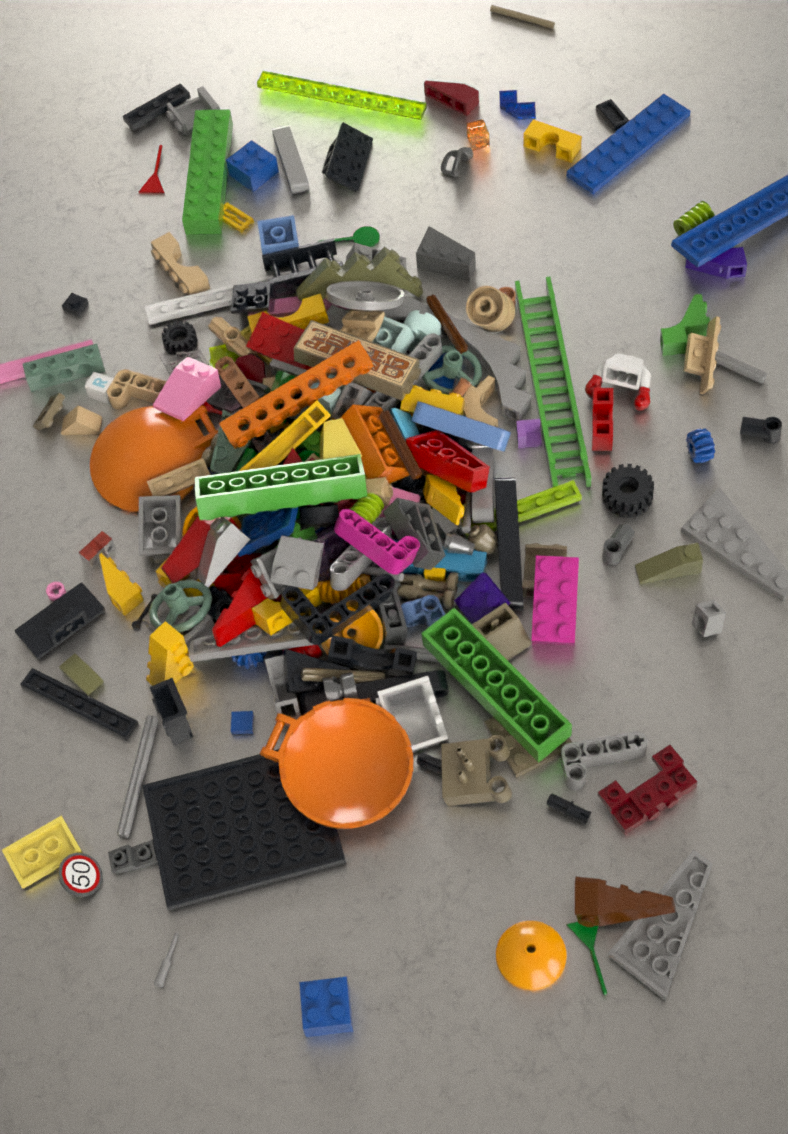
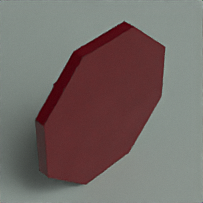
M254 354L238 357L235 364L246 379L263 384V378H266L264 362Z

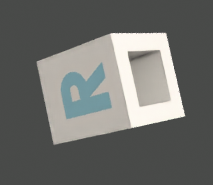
M93 372L91 377L85 382L88 397L109 404L107 389L114 378Z

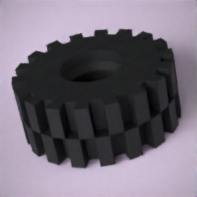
M621 464L619 469L613 467L611 468V473H606L602 485V501L606 503L608 510L612 508L611 513L616 514L619 512L620 517L628 514V518H631L634 513L639 516L641 515V510L644 512L648 510V506H651L653 500L654 481H652L651 474L647 475L648 471L646 469L641 471V466L636 465L633 468L632 464H628L627 467ZM629 485L634 487L636 491L628 494L622 492L620 488Z

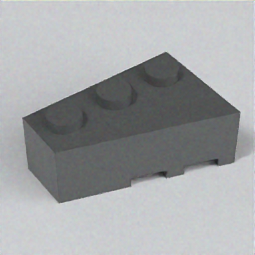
M428 227L416 252L417 268L470 281L476 268L475 252L432 227Z
M396 498L384 510L383 513L399 541L405 536H412L419 541L420 547L412 562L414 567L431 570L445 557L430 505Z

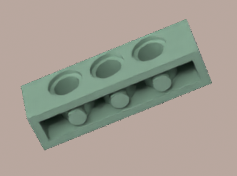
M98 344L23 363L25 377L31 392L91 376L93 372H106Z

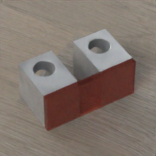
M101 531L79 551L82 562L93 569L100 563L99 551L107 556L116 547L112 538Z

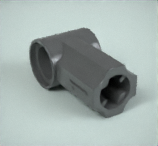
M626 523L619 524L610 539L604 542L602 560L606 564L616 565L620 562L622 553L635 536V531L630 525Z

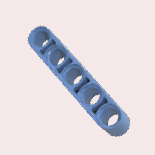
M417 401L411 420L504 452L511 434L510 431Z

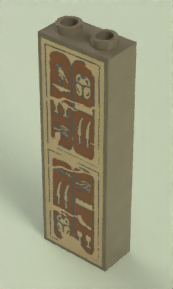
M310 321L294 346V361L314 367L359 340L374 367L368 373L353 378L352 382L402 401L406 394H410L414 380H418L421 374L419 359L321 323ZM348 363L346 365V368H351L354 365V363Z

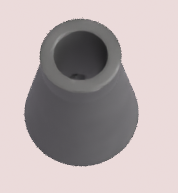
M448 533L443 549L448 550L447 553L472 556L475 543H471L455 533Z

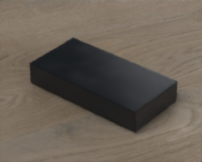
M612 99L596 105V111L614 132L630 121Z

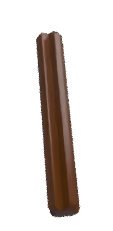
M436 295L428 296L426 298L428 306L441 323L442 328L460 354L467 352L468 345Z
M382 411L379 418L410 477L413 480L419 479L422 471L390 411Z

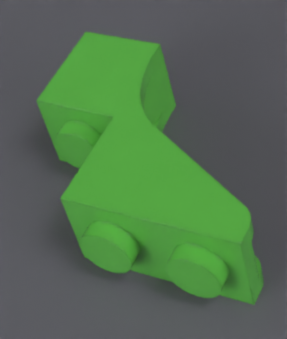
M702 294L694 295L680 323L669 328H661L660 345L662 356L686 354L687 340L690 333L706 336L710 318L709 316L706 317L707 303L706 301L703 302Z

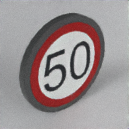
M73 853L65 857L60 863L58 879L61 886L71 895L86 897L95 893L102 883V870L93 857L84 853Z

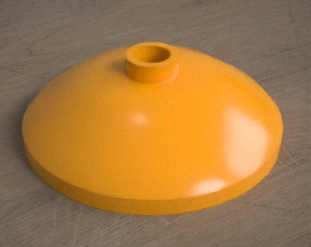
M347 607L350 611H355L354 608ZM372 609L334 636L353 639L363 646L379 649L383 640V626L379 616ZM330 618L333 622H339L335 618ZM350 628L355 630V635L352 637L347 634ZM331 638L321 643L327 655L329 654Z
M528 920L516 923L501 935L497 943L496 963L500 973L510 984L523 990H540L552 985L561 976L566 965L567 954L563 939L555 929L543 922ZM534 947L535 952L529 953L527 948Z

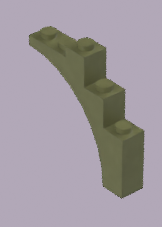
M384 246L371 261L366 256H360L355 252L342 267L336 261H330L325 258L296 291L298 299L302 301L304 298L320 293L322 299H325L328 286L344 281H373L390 284L407 290L418 298L423 294L421 280L416 276L412 277L409 275L408 271L400 264L398 253Z

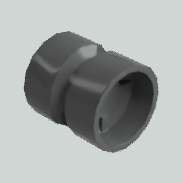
M353 672L341 674L339 678L335 676L322 678L327 701L330 700L332 702L343 700L344 698L358 699Z

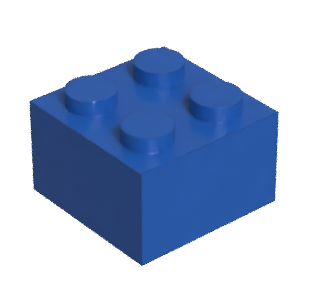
M253 140L226 159L229 176L252 192L279 173L276 156Z
M347 976L299 982L302 1024L306 1037L353 1032L350 988Z

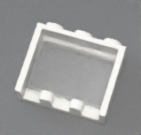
M428 676L378 691L379 697L375 698L377 705L391 713L402 728L405 729L411 743L412 752L449 741Z

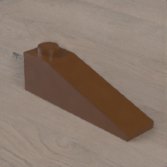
M575 877V915L578 923L583 926H606L675 913L676 911L673 897L646 890L636 893L628 889L626 885L621 884L620 888L606 885V880Z

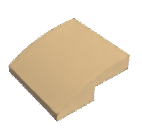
M351 309L342 318L343 327L340 331L372 342L382 325L385 313L384 311H359Z

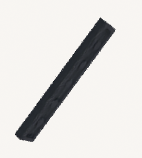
M31 668L20 684L23 689L126 741L139 724L137 720L34 668Z

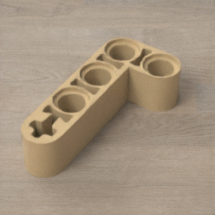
M123 369L115 375L107 389V395L114 409L124 408L131 397L154 403L167 381Z

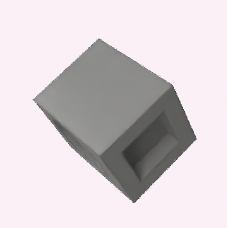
M715 600L696 604L692 625L703 637L721 633L726 612Z

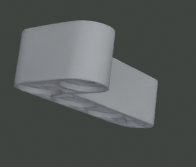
M630 732L565 744L561 750V765L567 787L571 790H580L584 787L586 781L585 768L642 758L647 750L646 735L641 732ZM611 747H617V748H619L620 750H619V751H612L610 748H611ZM596 751L598 754L591 755L588 752ZM573 754L576 758L569 759L566 756ZM577 774L580 776V778L573 779L570 776Z

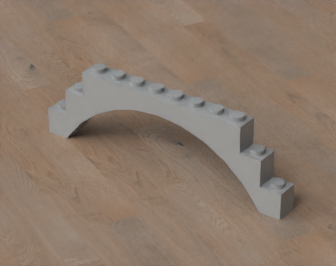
M405 295L404 303L401 306L381 310L384 311L385 317L402 324L408 314L414 310L420 311V314L427 312L435 317L428 305ZM331 305L327 310L329 323L323 325L334 328L337 324L342 323V318L348 312L343 308ZM448 314L468 345V350L477 357L488 375L495 378V388L498 392L502 416L514 422L521 421L531 408V395L521 390L526 383V371L519 366H515L520 360V346ZM441 326L442 334L440 337L451 342Z

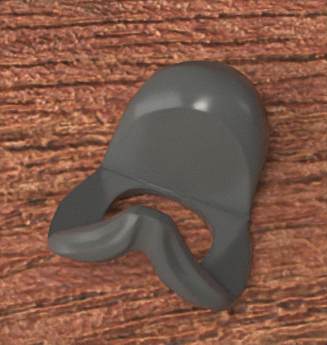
M462 147L459 150L449 151L441 163V172L458 177L457 165L460 160L467 161L473 158L472 148ZM453 156L455 160L452 171L446 170L448 160Z

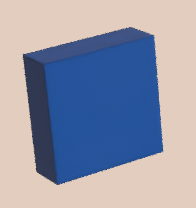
M253 711L231 712V734H253Z

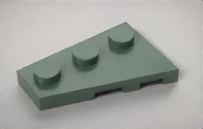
M223 410L221 421L233 414ZM249 424L243 425L241 430L248 429ZM219 426L217 443L210 466L211 472L215 474L234 472L252 439L245 446L234 449L223 429Z

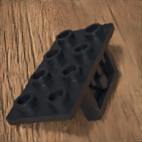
M342 122L336 139L329 146L321 173L348 189L357 192L373 138Z
M81 582L15 629V633L34 656L40 659L105 611V607Z

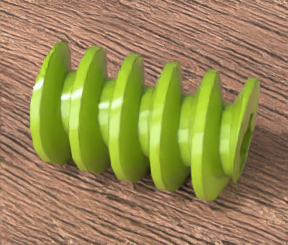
M700 201L689 211L685 212L684 215H681L679 219H676L673 222L675 232L681 236L711 219L715 214L707 202Z
M367 493V496L361 497L350 510L356 512L372 524L380 516L381 511L384 509V503L378 495Z

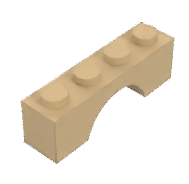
M170 232L151 241L153 249L151 254L153 258L160 261L163 270L169 272L172 281L179 284V288L184 295H192L210 289L208 277L198 265L187 267L177 263L182 254L179 242Z

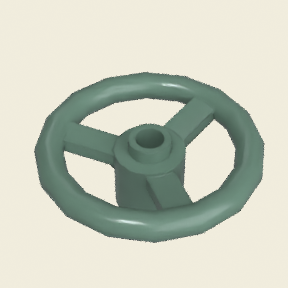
M454 345L442 346V354H446L443 358L442 367L430 372L427 371L422 377L430 389L440 390L442 394L449 395V392H452L453 389L439 386L433 380L442 376L450 379L457 378L458 380L463 377L472 386L477 387L482 378V367L477 357L469 350L460 354ZM462 356L468 359L474 367L473 379L461 371L463 364Z
M192 579L167 585L151 604L149 611L150 622L156 629L163 624L158 619L157 613L159 606L165 601L170 609L165 620L179 633L193 628L204 619L210 610L212 603L210 589L202 582ZM183 589H198L203 593V596L187 597ZM202 605L197 614L188 621L174 625L178 614L185 613L190 606Z

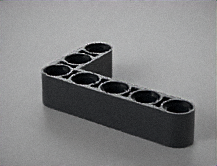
M388 574L379 575L322 614L318 612L298 587L287 586L283 590L280 606L306 639L314 645H319L389 599L395 587V580ZM380 585H384L388 589H383ZM364 596H368L372 600H367L364 598ZM287 597H292L295 601H290ZM347 607H352L355 611H350ZM300 613H305L309 617H303ZM330 618H335L339 622H333ZM314 629H318V630H320L322 633H321V634H318V633H315L313 630H314Z

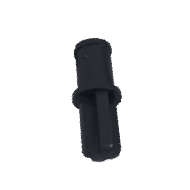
M553 793L547 799V806L565 814L564 817L569 816L584 825L587 824L592 813L591 811L575 805L574 801L569 802Z

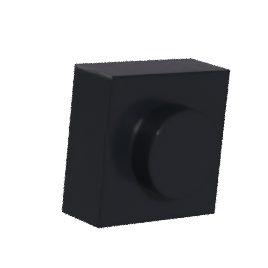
M71 293L62 304V309L79 317L89 303L87 298Z

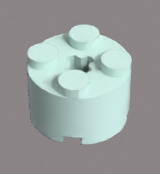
M414 310L406 317L403 324L409 326L415 337L408 348L410 352L428 334L435 333L441 336V323L433 315L427 312L420 314V311Z

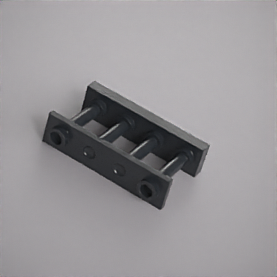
M332 238L262 255L265 272L272 271L274 277L269 279V282L272 284L274 297L297 292L296 289L316 269L315 260L325 257L330 261L334 260L333 255H337L335 239ZM308 262L310 269L298 270L297 264ZM337 262L342 267L343 262ZM290 266L292 273L281 276L279 268Z

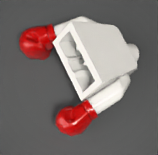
M615 354L612 358L600 362L595 375L592 376L585 386V393L589 398L593 399V388H601L603 382L639 390L633 405L636 410L643 411L650 405L649 386L651 373L643 366V359Z

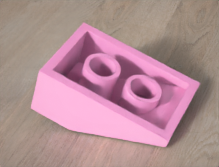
M187 357L175 367L155 400L153 408L184 421L221 388L218 369Z

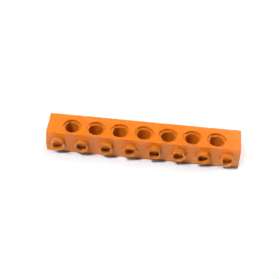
M358 340L221 421L219 424L234 449L243 447L253 437L262 436L266 430L279 426L289 416L299 414L301 409L311 406L325 395H331L338 387L351 383L353 378L358 375L368 373L374 367L373 363ZM348 363H354V365L351 368H346V365ZM331 373H337L334 378H328ZM314 383H320L317 388L311 389ZM297 393L302 394L299 399H293ZM283 403L284 407L282 409L277 410V405ZM267 414L265 419L258 420L260 415ZM249 424L248 429L241 430L243 425Z

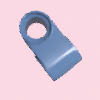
M427 595L401 605L407 627L426 624L429 628L446 614L439 599L434 595ZM430 606L435 607L433 610L426 609Z

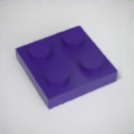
M482 572L454 600L472 624L504 603L508 606L511 604L485 572Z

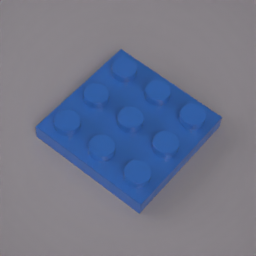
M298 507L282 508L276 511H261L244 517L240 531L250 540L240 550L238 556L252 554L262 546L271 545L281 536H290L294 531Z

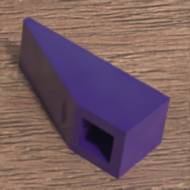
M743 247L730 248L698 268L686 259L685 268L725 279L746 277L747 260Z

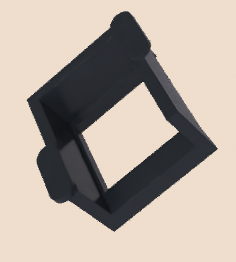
M173 678L149 687L153 695L152 701L155 709L162 717L163 727L167 737L170 736L173 746L193 738L194 736L186 718L187 710Z

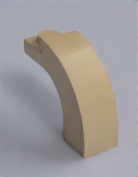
M488 375L484 381L478 384L477 388L472 385L469 387L464 396L465 417L498 427V420L482 409L483 404L495 392V378Z

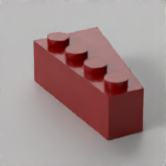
M435 430L406 438V443L420 468L470 493L486 488L490 466L441 431Z

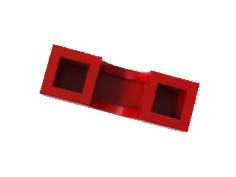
M593 388L592 451H612L613 388Z

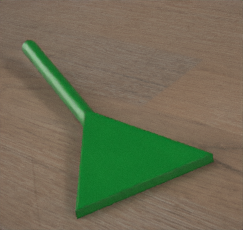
M578 921L566 924L589 948L602 993L606 995L607 990L594 950L598 926L586 927L579 924Z

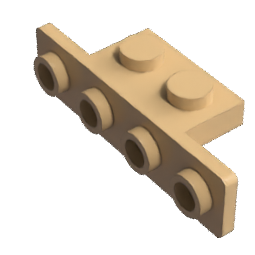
M718 316L708 323L706 337L695 333L688 335L683 371L701 376L699 394H705L714 385L713 371L717 364L715 354L719 347L717 339L721 330V324H719L720 317Z

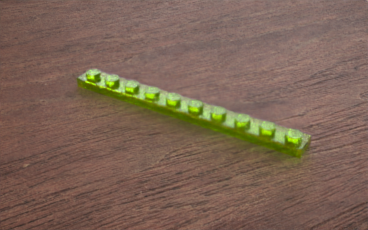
M262 71L257 81V87L417 120H422L427 109L425 102L268 71Z

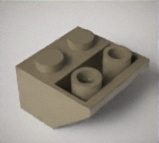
M506 603L472 624L507 660H510L532 645L519 617Z

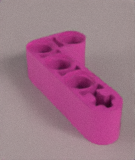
M350 509L341 510L334 527V531L338 536L388 573L394 575L401 573L414 561L420 547L419 541L412 536H405L396 543Z

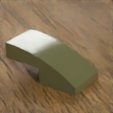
M75 653L59 666V669L69 680L75 683L88 696L104 683L100 676Z

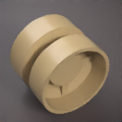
M481 286L469 295L466 302V313L474 324L490 332H500L512 323L515 316V306L512 299L492 286Z

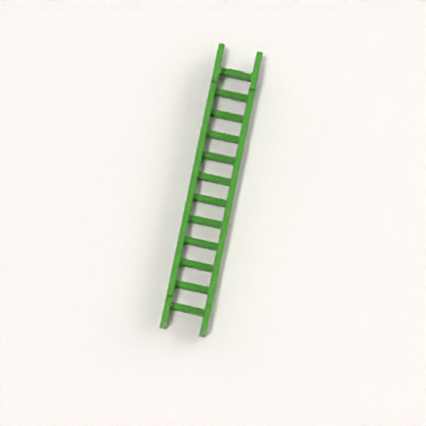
M551 276L546 277L548 296L523 299L520 281H515V294L538 416L541 422V432L552 488L558 486L557 476L563 475V478L576 477L578 473H583L586 487H591L588 456L584 444ZM549 303L550 311L526 313L524 307L525 305ZM552 317L553 325L528 328L527 320ZM555 332L556 340L531 343L530 335ZM558 347L559 355L534 358L533 350ZM561 362L562 371L537 374L536 365ZM564 377L566 386L540 389L539 380ZM567 393L569 402L543 405L542 396ZM569 408L571 410V418L546 421L545 411ZM574 425V434L549 437L548 427ZM577 440L578 450L552 452L551 443ZM580 456L582 466L555 469L556 459Z

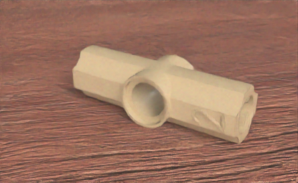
M216 316L211 320V323L208 325L209 330L225 343L227 350L235 352L239 357L249 354L256 356L258 354L247 349L248 340L241 335L237 327H232L222 317Z

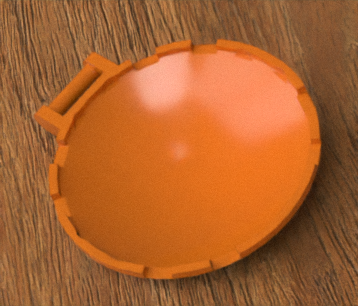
M153 406L131 410L112 421L97 438L90 457V474L99 494L109 504H113L127 512L137 513L139 511V497L153 496L147 481L201 459L206 448L211 446V442L214 436L218 434V430H216L207 415L206 407L200 406L184 421L153 408ZM201 419L209 434L203 436L195 421ZM190 486L169 496L180 495L182 500L194 488Z
M344 698V700L332 702L329 700L320 703L305 715H301L297 720L278 713L275 718L276 724L266 746L262 747L260 751L261 756L279 763V773L283 789L297 810L310 820L332 828L350 829L363 827L385 817L400 803L406 794L413 774V752L405 729L384 708L372 702L355 698ZM284 726H287L289 729L279 751H274Z

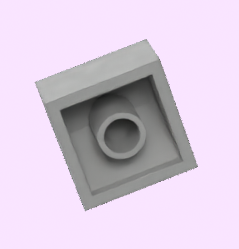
M281 536L273 561L270 582L313 590L318 585L324 543Z

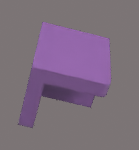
M540 419L516 421L518 449L541 447Z

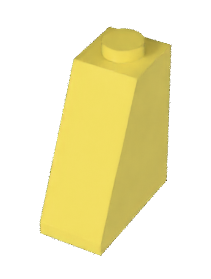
M342 418L324 422L320 434V459L361 454Z

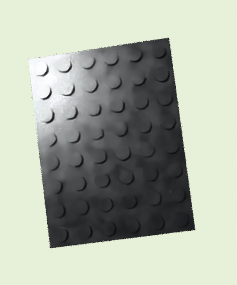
M260 754L142 785L168 911L346 863L337 828L316 823L298 811L283 789L279 773V763Z

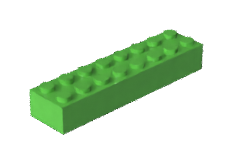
M230 109L195 110L182 216L186 235L222 234L223 209L228 179L226 159L230 157L233 131Z
M361 454L195 477V495L199 520H213L219 517H234L240 514H255L261 511H276L282 508H297L303 505H318L324 502H339L345 499H360L367 496Z
M455 608L421 633L423 646L538 763L572 736V724Z

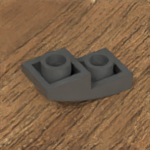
M153 839L133 847L128 844L108 852L111 872L113 874L133 871L158 863Z

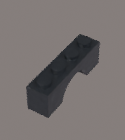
M332 635L327 662L366 671L383 672L392 676H404L414 673L417 652L401 648L388 650L374 649L358 644L353 639Z

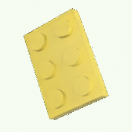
M62 815L2 849L5 858L23 889L58 869L60 863L68 855L82 853Z

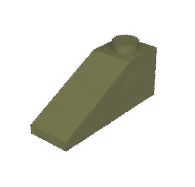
M698 543L674 547L635 564L639 584L700 574L702 572L703 557Z

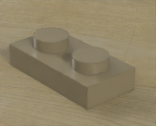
M59 392L49 398L33 424L36 430L40 431L44 428H49L53 424V417L62 409V402L65 396Z

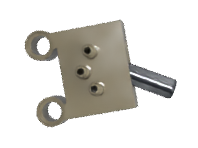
M495 734L487 739L441 744L442 760L423 752L417 756L416 763L442 775V798L447 806L491 801L505 803L512 797V790L504 777L495 776L491 778L490 757L495 761L502 762L510 756V748L501 735ZM497 746H502L500 750L494 751ZM499 787H504L501 792H496Z

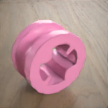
M52 582L46 588V593L52 602L67 593L64 585L60 582ZM58 589L59 594L55 595L54 591Z

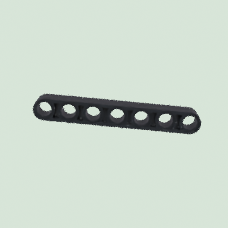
M495 478L500 589L510 601L509 607L512 611H523L516 478Z
M434 670L357 683L355 685L358 699L370 698L371 702L377 705L375 698L379 697L378 691L428 676L435 699L449 694L446 673L443 670ZM421 687L388 697L390 706L426 701ZM325 689L300 694L298 697L300 713L303 716L312 710L314 706L326 702Z

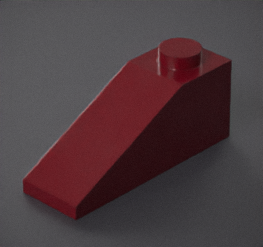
M429 80L424 82L425 96L465 116H468L479 104V91L466 84Z

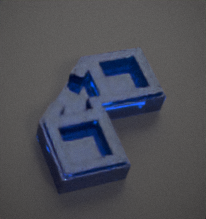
M517 90L499 91L500 108L517 120L536 119L535 102L517 103Z

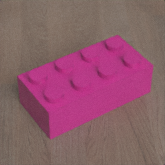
M536 555L532 644L575 646L579 557Z

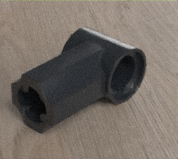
M743 417L740 434L762 437L768 443H775L781 437L782 422L777 417H768L765 420Z

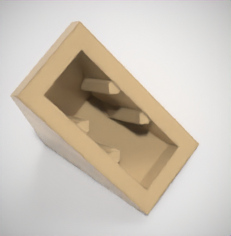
M78 405L63 417L61 434L100 435L102 416Z

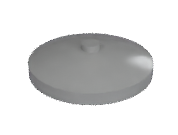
M344 281L328 286L326 289V299L335 305L352 310L381 311L401 306L404 303V292L396 286L380 282Z

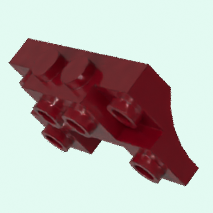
M668 745L652 756V761L660 772L629 793H626L616 780L598 792L597 796L604 803L616 826L624 836L648 819L650 821L656 819L660 815V811L666 807L668 809L672 808L678 803V799L697 787L698 781L683 765L684 760L671 745Z

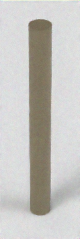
M491 5L490 11L551 29L555 26L553 21L496 5Z

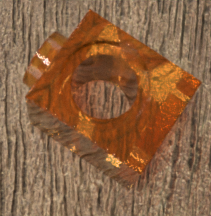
M484 119L466 123L467 138L472 151L490 147L489 132Z

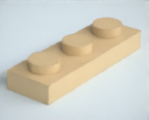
M202 458L151 479L147 483L153 496H169L195 485V477L208 476L210 472L205 460Z

